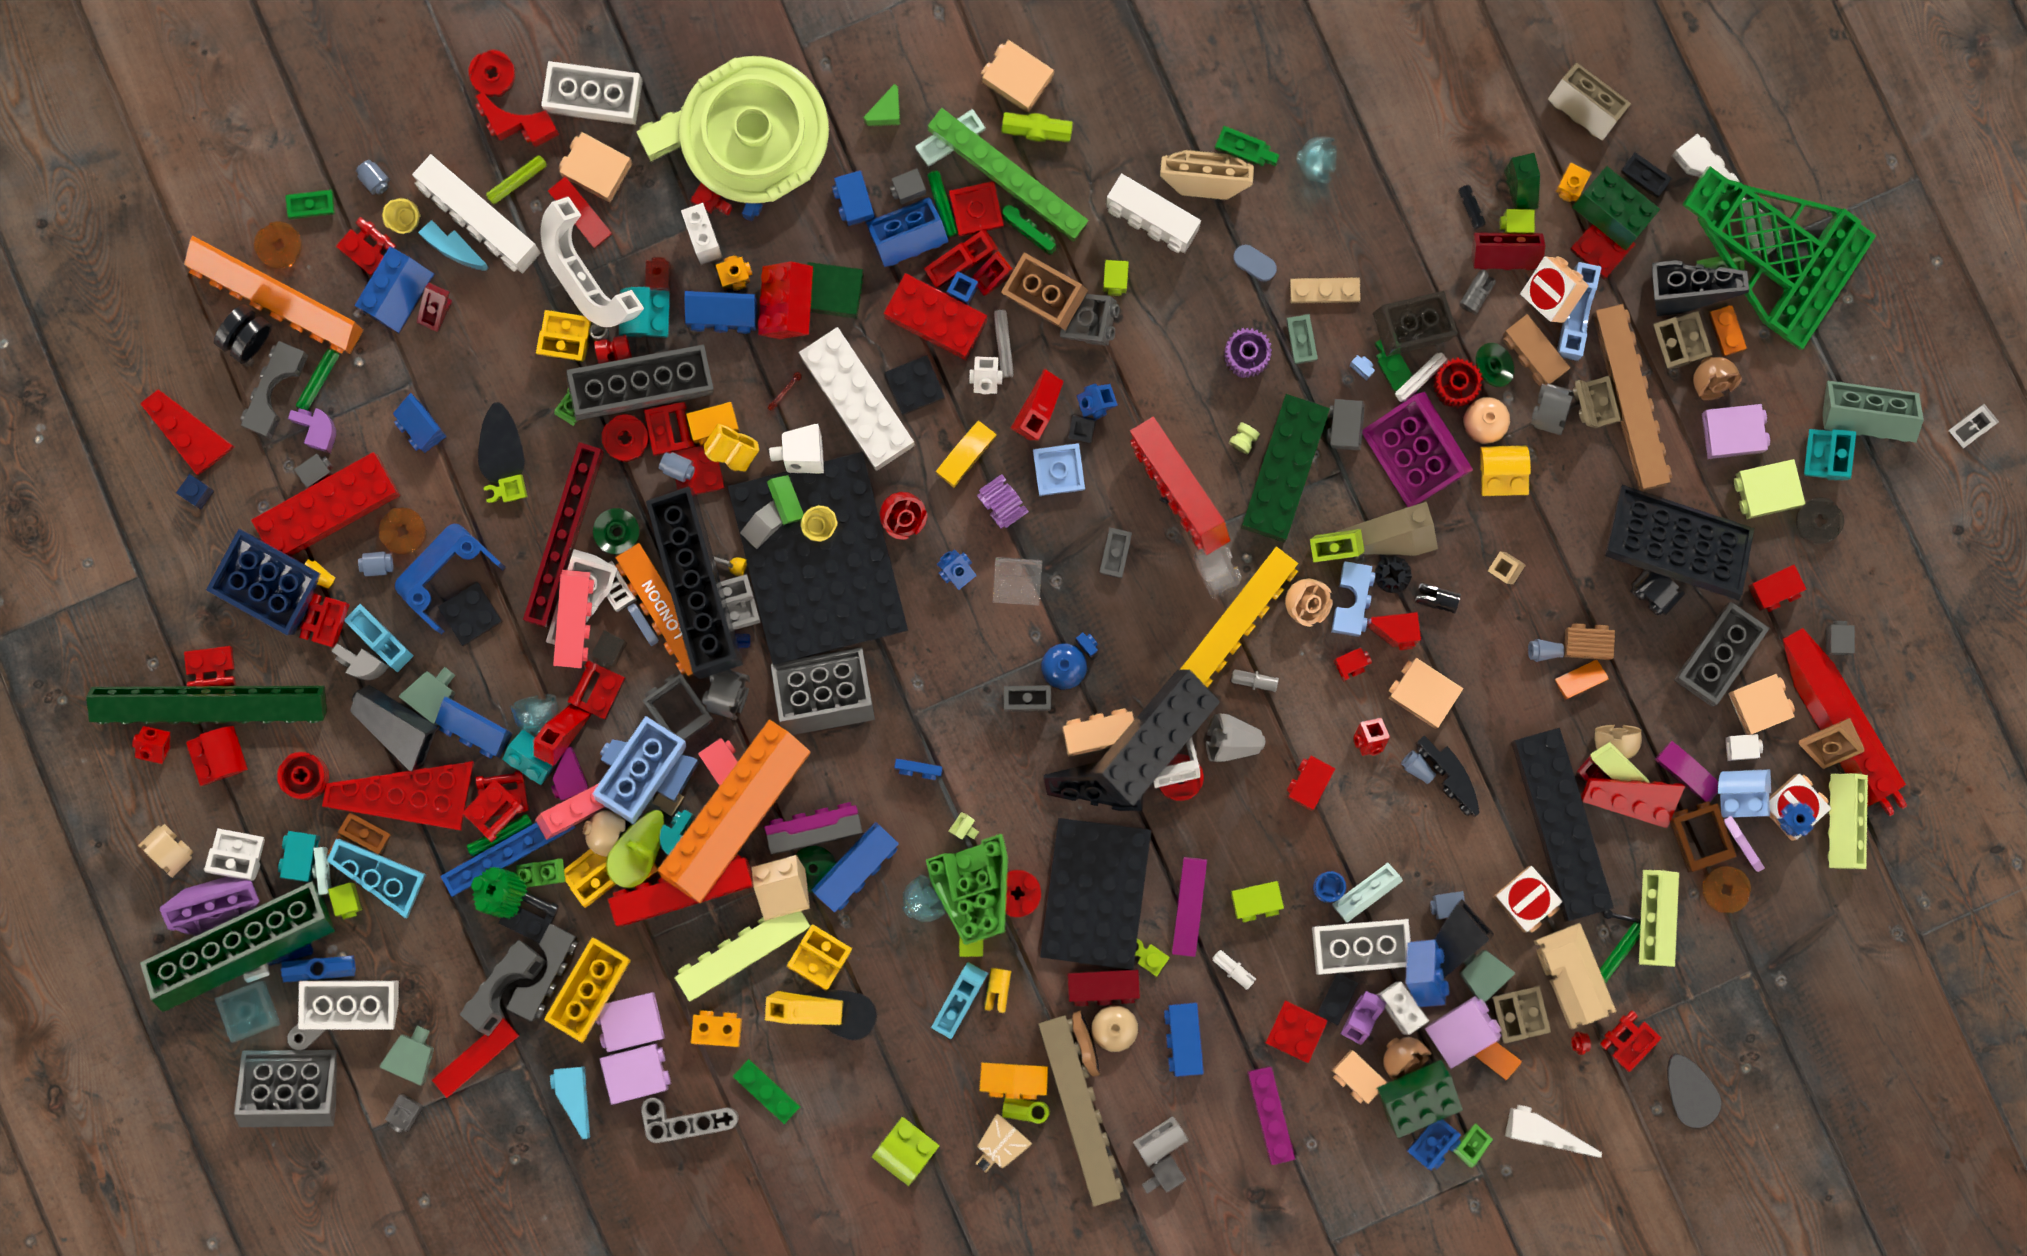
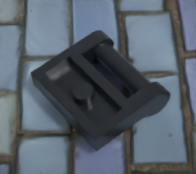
M526 892L525 896L522 897L523 901L547 912L545 919L518 906L517 915L514 914V917L510 916L509 919L503 917L500 919L499 924L540 943L549 924H552L559 905L555 903L550 904Z

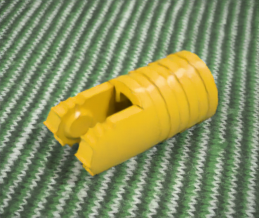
M990 968L985 1010L991 1011L993 1009L995 995L999 993L997 1010L1001 1013L1006 1011L1011 971Z

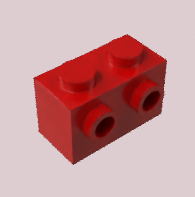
M1795 564L1748 586L1759 611L1767 609L1768 612L1781 607L1779 602L1788 599L1790 603L1801 598V592L1807 590Z
M1312 755L1309 756L1308 760L1303 758L1297 769L1301 773L1297 780H1291L1286 789L1289 792L1287 798L1313 811L1336 768Z

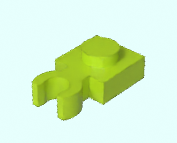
M521 474L499 479V487L494 485L484 487L485 491H494V496L486 499L489 503L497 502L500 497H502L504 503L528 497L523 475Z
M1137 939L1139 948L1135 956L1141 957L1137 964L1157 977L1170 957L1151 944L1145 949L1142 941Z

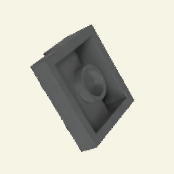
M1086 294L1066 330L1061 328L1060 337L1063 339L1085 341L1089 344L1109 346V341L1115 337V327L1112 326L1113 320L1119 316L1120 312L1117 301L1111 296Z

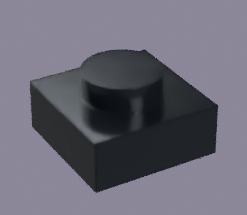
M1074 414L1068 438L1091 443L1097 419Z

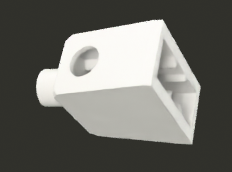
M818 424L784 432L782 434V446L769 449L771 462L783 460L786 471L789 473H824L822 435Z

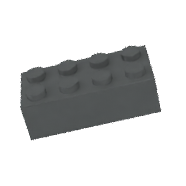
M1729 602L1725 604L1674 678V681L1711 707L1717 705L1770 628L1734 603Z

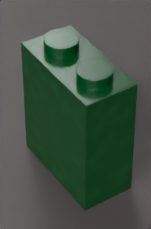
M808 262V265L813 266L810 313L857 319L864 276L863 269Z

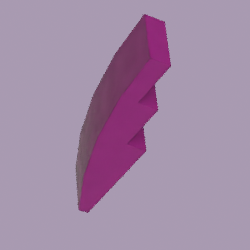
M1183 858L1172 954L1196 956L1207 859Z

